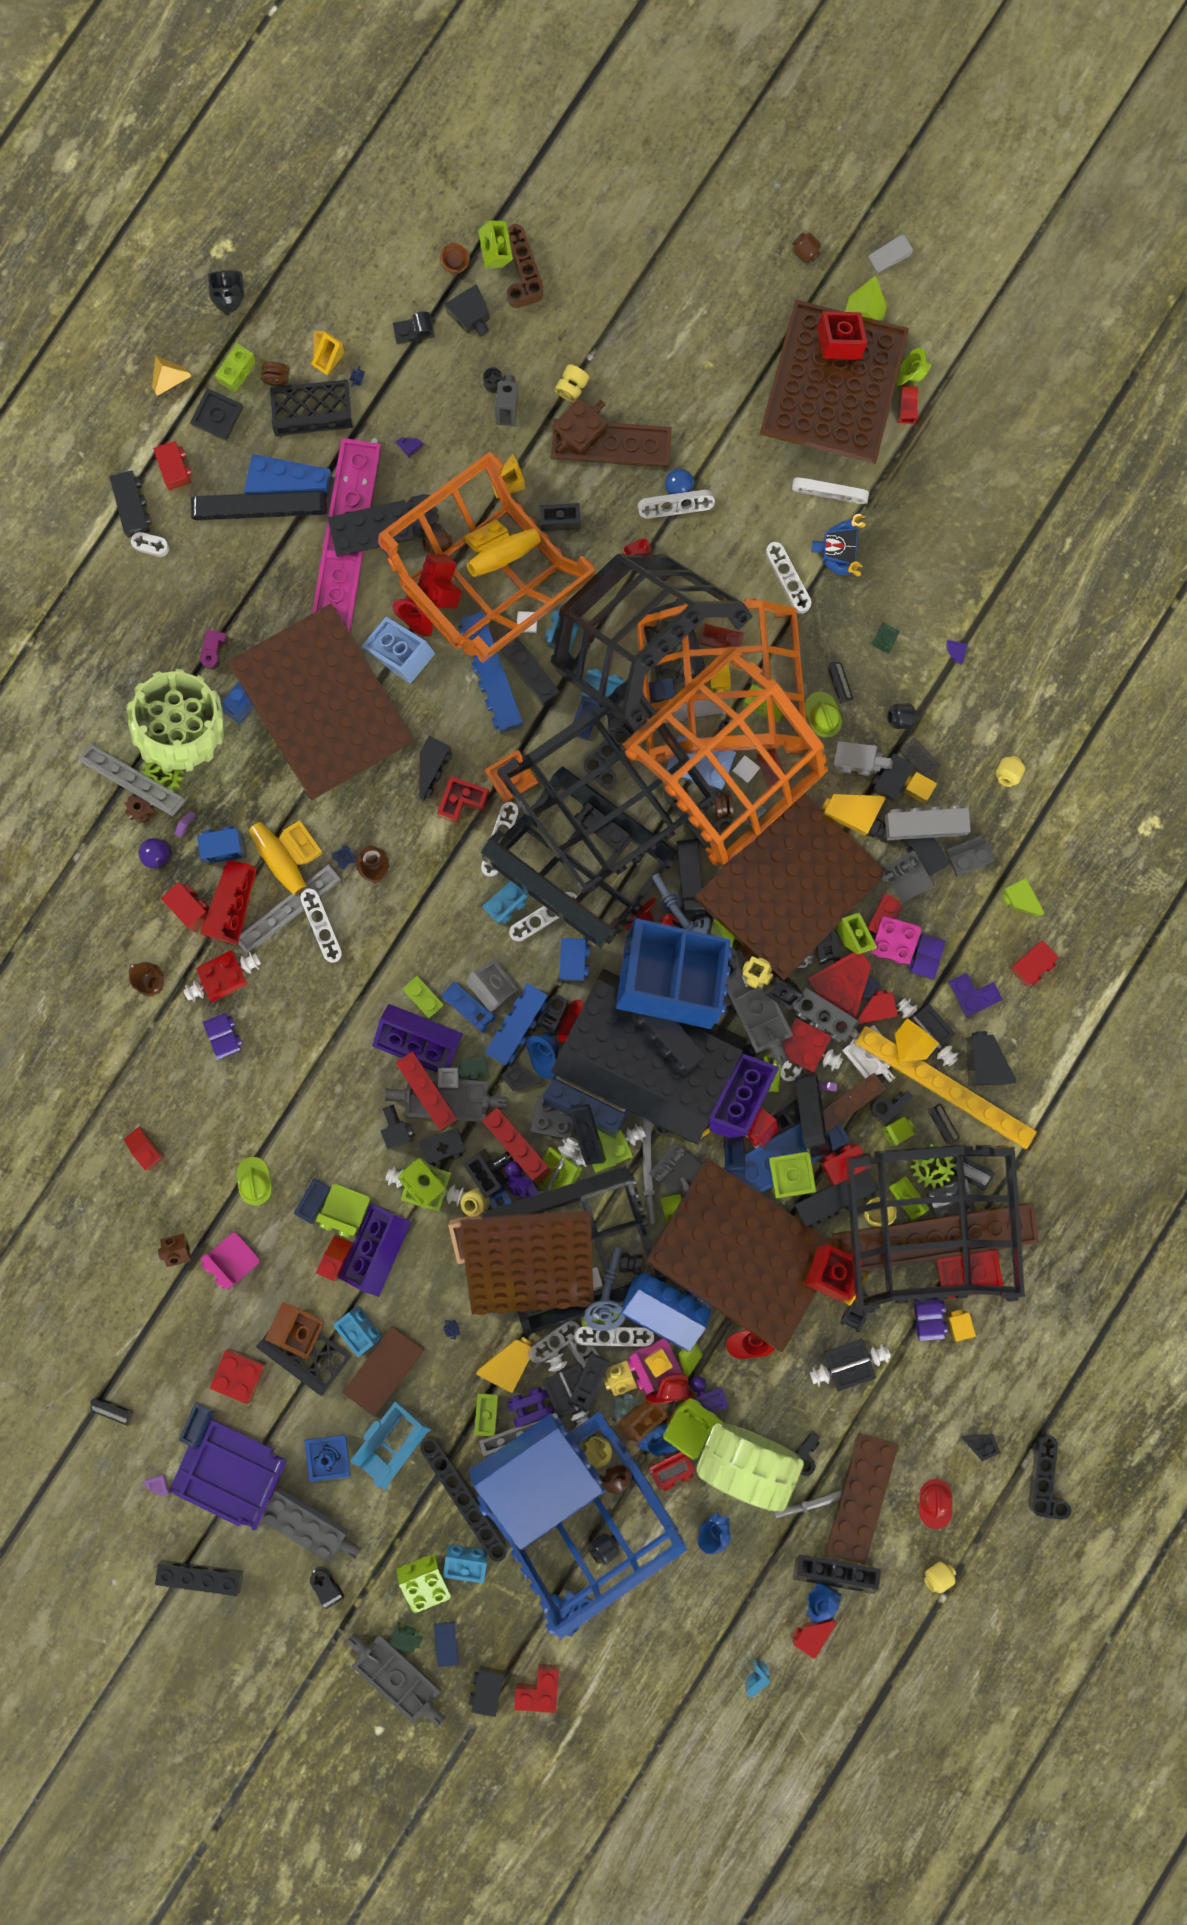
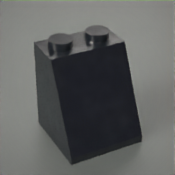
M977 1031L972 1033V1036L966 1038L968 1086L1016 1083V1078L994 1035H987V1031Z

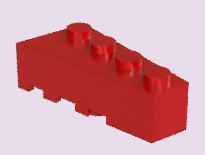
M227 860L200 935L215 941L239 945L257 871L256 867L247 863Z

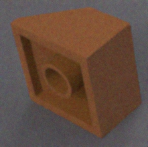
M282 1302L265 1340L302 1358L308 1359L325 1322L298 1307Z

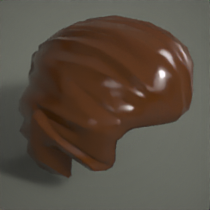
M369 845L357 854L356 869L362 878L376 884L386 876L390 867L389 858L384 850Z
M145 961L130 965L129 981L132 988L137 990L139 994L149 997L157 995L163 990L164 974L158 965Z

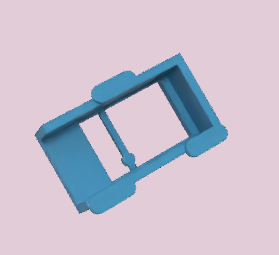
M395 1401L381 1421L373 1422L364 1434L365 1442L350 1462L360 1466L374 1479L373 1484L386 1490L389 1487L390 1481L431 1429L406 1406ZM403 1416L414 1426V1429L396 1453L384 1440ZM381 1444L394 1455L388 1464L375 1453Z

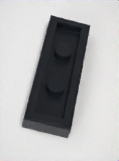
M590 1104L571 1106L569 1112L585 1165L604 1163L606 1157Z

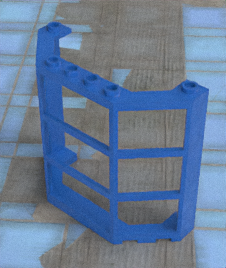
M600 1411L569 1433L573 1436L576 1443L579 1444L597 1430L601 1431L624 1466L631 1471L633 1480L664 1527L665 1532L633 1554L601 1502L600 1495L595 1497L590 1502L594 1501L628 1557L605 1575L595 1580L562 1525L563 1521L555 1525L553 1528L557 1527L590 1583L588 1587L561 1606L557 1607L525 1551L527 1546L520 1550L480 1495L477 1497L480 1502L478 1508L484 1516L488 1515L508 1540L513 1549L511 1551L512 1556L517 1562L520 1561L523 1566L520 1568L526 1579L530 1578L532 1591L542 1599L539 1603L547 1613L544 1615L548 1622L545 1624L546 1628L552 1636L555 1634L560 1639L688 1550L681 1534H679V1529L642 1470ZM666 1539H670L672 1546L642 1567L639 1566L637 1561L639 1558ZM628 1566H632L634 1571L632 1574L601 1594L599 1588L601 1585ZM591 1592L594 1593L595 1600L563 1622L561 1613Z

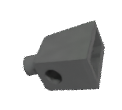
M505 375L503 381H498L495 402L496 425L516 426L519 394L518 383L515 382L516 378L513 375Z

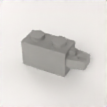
M838 741L834 765L840 772L850 774L851 771H856L860 775L870 776L871 773L877 774V772H880L881 768L892 769V759L884 758L883 753H881L877 746Z

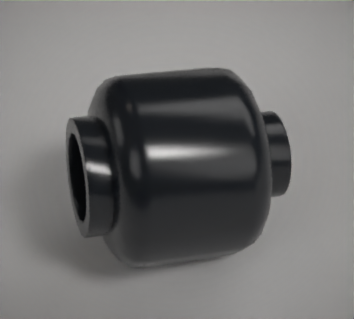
M910 703L893 704L887 712V721L894 729H910L914 726L915 721L918 720V711Z
M603 1533L590 1544L591 1550L589 1553L597 1564L607 1565L620 1554L618 1547L620 1544L614 1535L609 1536Z

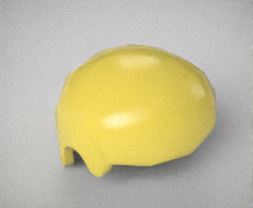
M880 1197L870 1199L867 1204L879 1202ZM895 1206L887 1207L888 1225L892 1224L896 1219L897 1209ZM880 1208L864 1212V1217L871 1226L882 1227Z
M592 1436L584 1443L586 1445L584 1453L590 1465H593L595 1469L601 1468L610 1462L612 1446L603 1436Z

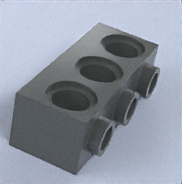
M806 988L802 993L804 997L793 1007V1009L797 1010L796 1015L805 1021L807 1018L814 1021L813 1026L822 1032L824 1029L831 1032L830 1037L836 1041L841 1042L843 1040L847 1042L860 1021ZM807 1000L813 1002V1008L810 1011L804 1009V1003ZM823 1011L830 1013V1019L827 1022H823L820 1018ZM840 1022L847 1024V1030L844 1033H840L837 1029Z

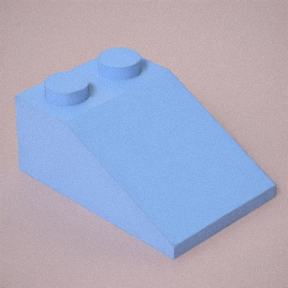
M388 617L383 619L361 646L393 673L410 684L435 655V652L425 640Z
M678 736L677 742L688 739L683 736ZM712 752L727 773H729L736 752ZM696 753L687 754V756L691 759ZM704 756L695 764V767L710 788L721 793L725 780L708 758ZM676 757L670 758L666 771L679 762ZM687 772L680 778L694 783Z

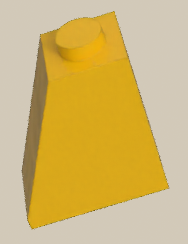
M833 794L831 799H826L822 808L825 809L824 814L832 820L866 836L885 797Z
M522 1337V1339L516 1338L481 1366L476 1375L513 1393L530 1359L528 1352L533 1342L525 1337Z

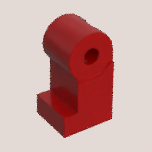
M901 386L897 423H916L918 418V386Z

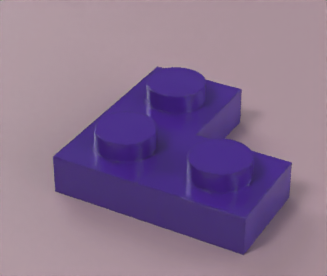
M967 973L948 981L965 1018L1003 1000L994 982L975 990Z

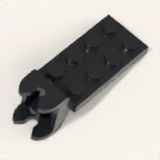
M417 495L411 497L407 502L400 500L327 517L336 556L341 557L380 548L378 543L379 533L430 495ZM435 506L424 514L431 530L442 529V525L436 523L439 520V514H436L438 509ZM417 519L395 535L393 539L397 543L414 540V536L423 538V536H426V533L419 519Z

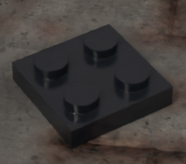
M207 388L190 424L227 441L244 406Z

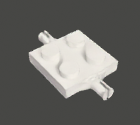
M874 1025L870 1027V1029L882 1036ZM855 1029L854 1033L851 1034L852 1041L842 1052L864 1078H867L872 1073L876 1075L882 1073L891 1082L896 1077L888 1069L889 1065L854 1044L860 1034Z

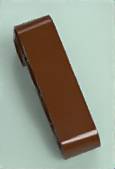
M512 224L508 228L512 256L521 282L509 286L507 289L508 304L512 308H521L536 303L543 298V283L524 228L519 224ZM514 235H517V237H519V243H517V240ZM525 252L527 255L521 257L518 256V253ZM532 270L533 273L527 275L524 273V271ZM538 288L539 291L533 293L530 291V289ZM513 294L521 295L518 299L511 297Z

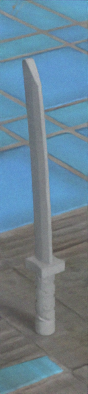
M644 1119L643 1130L646 1137L643 1138L645 1188L643 1195L646 1196L648 1224L657 1223L653 1200L655 1191L652 1186V1176L649 1174L652 1171L651 1122Z
M842 1490L809 1501L801 1500V1504L789 1506L782 1512L774 1511L775 1518L802 1511L805 1514L809 1513L808 1510L839 1500Z

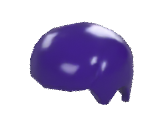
M159 838L147 839L141 844L138 851L141 863L153 869L168 863L172 853L170 845L165 840Z

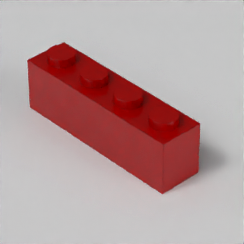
M413 1051L395 1062L440 1131L458 1121Z
M498 1108L494 1109L482 1120L537 1185L553 1172Z

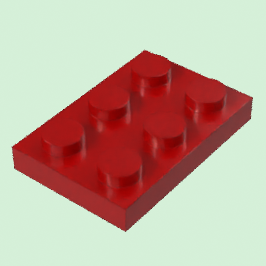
M997 1250L970 1254L972 1284L1003 1286ZM963 1255L936 1259L940 1286L965 1284ZM948 1296V1299L956 1298V1296Z

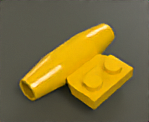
M496 519L464 536L465 543L476 553L479 552L478 555L467 562V569L473 577L496 571L521 558L541 542L540 535L532 528L509 536L508 530Z
M300 820L283 830L279 839L262 822L254 824L249 829V833L263 860L275 877L293 895L301 893L307 886L297 865L308 864L322 855L321 849Z

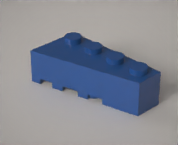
M252 454L244 493L324 491L326 495H329L332 474L330 469Z
M528 983L523 988L525 990L523 994L515 1001L512 1012H509L503 1021L502 1028L497 1031L485 1051V1054L504 1066L508 1063H513L517 1056L515 1053L518 1046L523 1047L528 1039L525 1036L529 1029L533 1030L538 1020L536 1017L540 1012L544 1011L548 1004V995Z

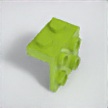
M333 1184L323 1210L317 1216L316 1222L320 1223L319 1227L331 1231V1228L339 1230L338 1234L344 1237L356 1236L370 1198L339 1184Z
M690 1398L679 1404L663 1437L678 1450L694 1460L698 1458L713 1426L716 1423L723 1422L717 1418L716 1414L702 1407L700 1402Z
M435 1553L396 1569L399 1586L412 1612H420L451 1598L450 1592L440 1573Z

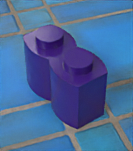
M921 934L915 947L914 957L912 956L910 965L908 964L907 968H910L909 973L934 980L946 941Z
M224 1013L203 1022L217 1060L242 1051L240 1046H243L240 1035H236L233 1028L236 1027L232 1015L228 1017V1014Z
M935 1297L927 1298L928 1301L916 1302L914 1299L917 1339L919 1341L944 1339V1334H947V1323L942 1319V1313H945L944 1301L935 1300Z

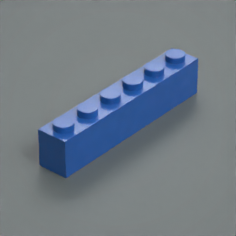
M483 611L460 619L461 626H458L461 635L484 618ZM487 624L468 638L473 640L479 636L488 647L494 644ZM495 653L484 663L479 661L477 655H474L475 662L471 664L474 673H479L481 681H478L481 692H486L488 699L485 700L488 711H493L494 718L491 719L495 730L499 729L502 734L522 727L523 722L498 653Z

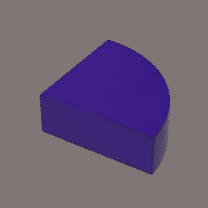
M404 437L396 441V444L408 458L424 446L416 438Z
M947 640L946 649L956 663L962 665L967 644Z

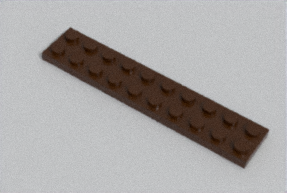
M1034 1203L1019 1204L1022 1246L1039 1243ZM1008 1206L967 1212L969 1239L1011 1241ZM960 1213L890 1224V1245L962 1240ZM882 1227L858 1229L860 1252L883 1246ZM851 1230L832 1233L833 1246L852 1256ZM962 1246L890 1252L891 1266L963 1255ZM969 1246L970 1254L1005 1249L1004 1247ZM884 1253L860 1259L863 1261L861 1271L885 1267Z

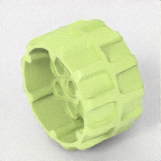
M176 669V672H155L152 674V678L145 683H139L134 688L135 697L133 701L127 704L128 724L132 743L140 749L142 759L146 763L153 762L161 766L163 771L171 772L172 770L185 769L186 772L193 771L196 765L213 759V751L217 744L221 745L223 743L224 717L220 696L217 691L210 690L206 679L201 675L195 677L185 673L183 669ZM192 708L197 709L196 712H189ZM203 710L205 716H213L212 721H205V728L203 727V721L201 720L203 716ZM156 711L162 712L160 715H154L153 713ZM150 718V731L148 732L147 727L144 725L140 726L141 721L145 722ZM174 719H180V720H181V721L178 722V723H173V722H172V720H174ZM192 727H198V728H199V729L196 730V731L190 730ZM158 729L164 730L160 734L155 733ZM176 737L182 738L181 741H180V740H175V741H174L173 739L176 738ZM169 741V745H165L163 743Z
M716 1423L697 1465V1473L705 1482L730 1496L763 1509L782 1512L786 1509L803 1468V1460L788 1448L757 1433L728 1423Z

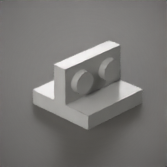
M495 959L473 971L469 975L470 978L466 981L490 1013L519 991L518 987Z

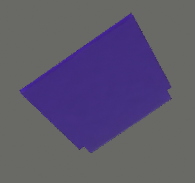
M211 1418L198 1449L188 1447L169 1491L237 1526H241V1524L252 1527L251 1530H257L287 1460L273 1453L274 1448Z

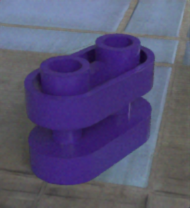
M541 1387L530 1390V1395L522 1397L519 1394L510 1398L511 1402L507 1403L510 1412L516 1410L518 1417L513 1419L515 1427L531 1423L554 1413L552 1406H545L543 1400L548 1398L546 1389L541 1390ZM535 1403L537 1410L526 1413L524 1407Z

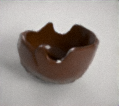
M617 1465L611 1469L607 1468L605 1476L599 1475L603 1482L601 1486L609 1493L615 1494L624 1491L632 1480L631 1471L624 1465Z

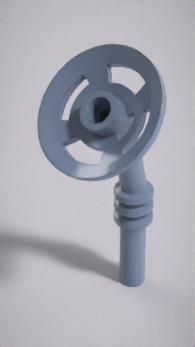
M659 873L652 876L663 896L662 900H665L664 903L667 904L666 907L671 909L683 926V929L708 934L711 927L710 918L704 915L688 921L676 904L678 901L674 900L675 896H672L673 893L669 892Z
M614 1247L609 1267L605 1270L607 1274H604L605 1278H603L604 1285L601 1301L590 1305L584 1314L586 1324L594 1330L608 1331L615 1329L625 1319V1316L619 1314L618 1318L612 1321L617 1313H621L623 1306L609 1300L622 1249ZM597 1318L599 1320L605 1321V1323H597L594 1322L593 1319Z

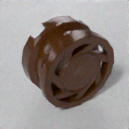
M274 361L264 362L262 365L261 381L272 386H287L289 380L287 375L290 373V367Z
M728 790L724 793L714 792L717 796L714 800L716 818L722 819L726 816L727 818H733L731 791Z

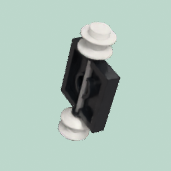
M906 998L901 1000L896 1006L898 1008L897 1012L901 1011L903 1013L902 1019L909 1018L910 1021L926 1031L939 1043L931 1055L938 1051L937 1059H943V1066L947 1064L950 1067L958 1060L956 1056L959 1053L953 1054L951 1051L953 1046L945 1047L944 1044L956 1034L930 1004L916 1014L917 1005L912 1006L910 1004L911 998L908 1001Z
M859 1339L824 1351L829 1368L822 1364L818 1370L812 1367L813 1372H810L813 1384L817 1383L818 1387H820V1382L822 1381L829 1384L830 1376H832L836 1390L841 1391L874 1380L876 1376L871 1362H874L877 1366H880L881 1361H885L888 1364V1359L891 1358L888 1347H883L882 1344H880V1349L877 1350L872 1347L870 1355L867 1352L863 1339Z
M556 1352L544 1361L551 1365L548 1371H556V1374L542 1380V1383L558 1417L562 1418L574 1412L576 1414L573 1415L571 1421H576L578 1424L576 1427L588 1420L587 1415L590 1411L584 1413L580 1411L581 1408L571 1407L567 1404L583 1370L579 1363L565 1370L562 1369L567 1361L561 1360L563 1353L559 1354ZM579 1394L578 1398L585 1401L586 1397ZM595 1397L593 1398L591 1403L596 1402Z

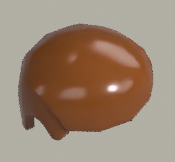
M450 243L443 247L440 254V262L447 272L451 274L461 273L469 265L470 257L468 250L463 245Z

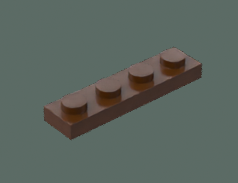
M875 1073L869 1075L823 1109L826 1132L830 1131L886 1089Z

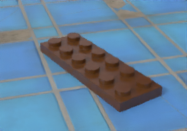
M607 422L608 426L582 453L568 445L561 453H558L554 446L561 441V437L553 430L551 459L669 468L672 427Z
M858 1433L825 1549L826 1554L863 1565L866 1564L899 1446L897 1443Z

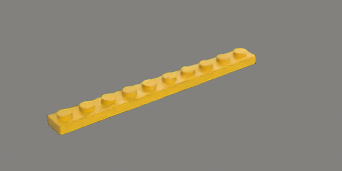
M867 1026L863 1027L854 1042L855 1045L1023 1149H1028L1037 1133L1032 1128L922 1060L900 1063L897 1045Z

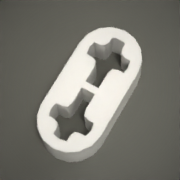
M142 532L135 533L131 538V544L138 552L157 557H163L169 552V545L164 538ZM143 538L144 542L148 543V545L141 544L139 546L136 541H140ZM162 543L164 549L157 551L156 547L152 546V544L158 546Z

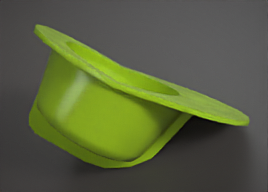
M923 348L913 349L901 360L895 386H900L907 381L918 382L926 376L931 368V364L927 361L926 351Z
M825 692L811 694L806 700L805 711L814 733L824 738L833 737L842 726L841 714L835 700Z
M257 1157L244 1159L237 1168V1182L241 1198L250 1205L263 1204L271 1195V1181L267 1164Z

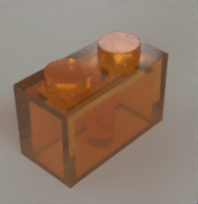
M644 1398L616 1424L627 1440L640 1442L665 1420L668 1415L660 1403H650Z

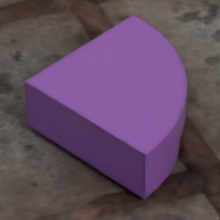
M189 811L179 821L175 835L182 837L187 832L186 827L189 823H193L196 817L195 813Z
M819 1081L820 1090L836 1092V1083Z
M165 1474L144 1480L145 1486L153 1493L160 1496L170 1494Z

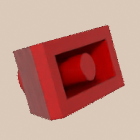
M887 990L875 992V996L869 999L858 1016L857 1020L860 1021L858 1025L897 1017L893 992L887 993Z
M140 1126L123 1139L133 1157L144 1170H151L165 1158Z
M334 1235L322 1257L316 1274L336 1281L353 1242Z
M832 1617L820 1622L803 1623L800 1628L797 1627L791 1637L793 1638L792 1643L796 1648L815 1659L837 1623Z

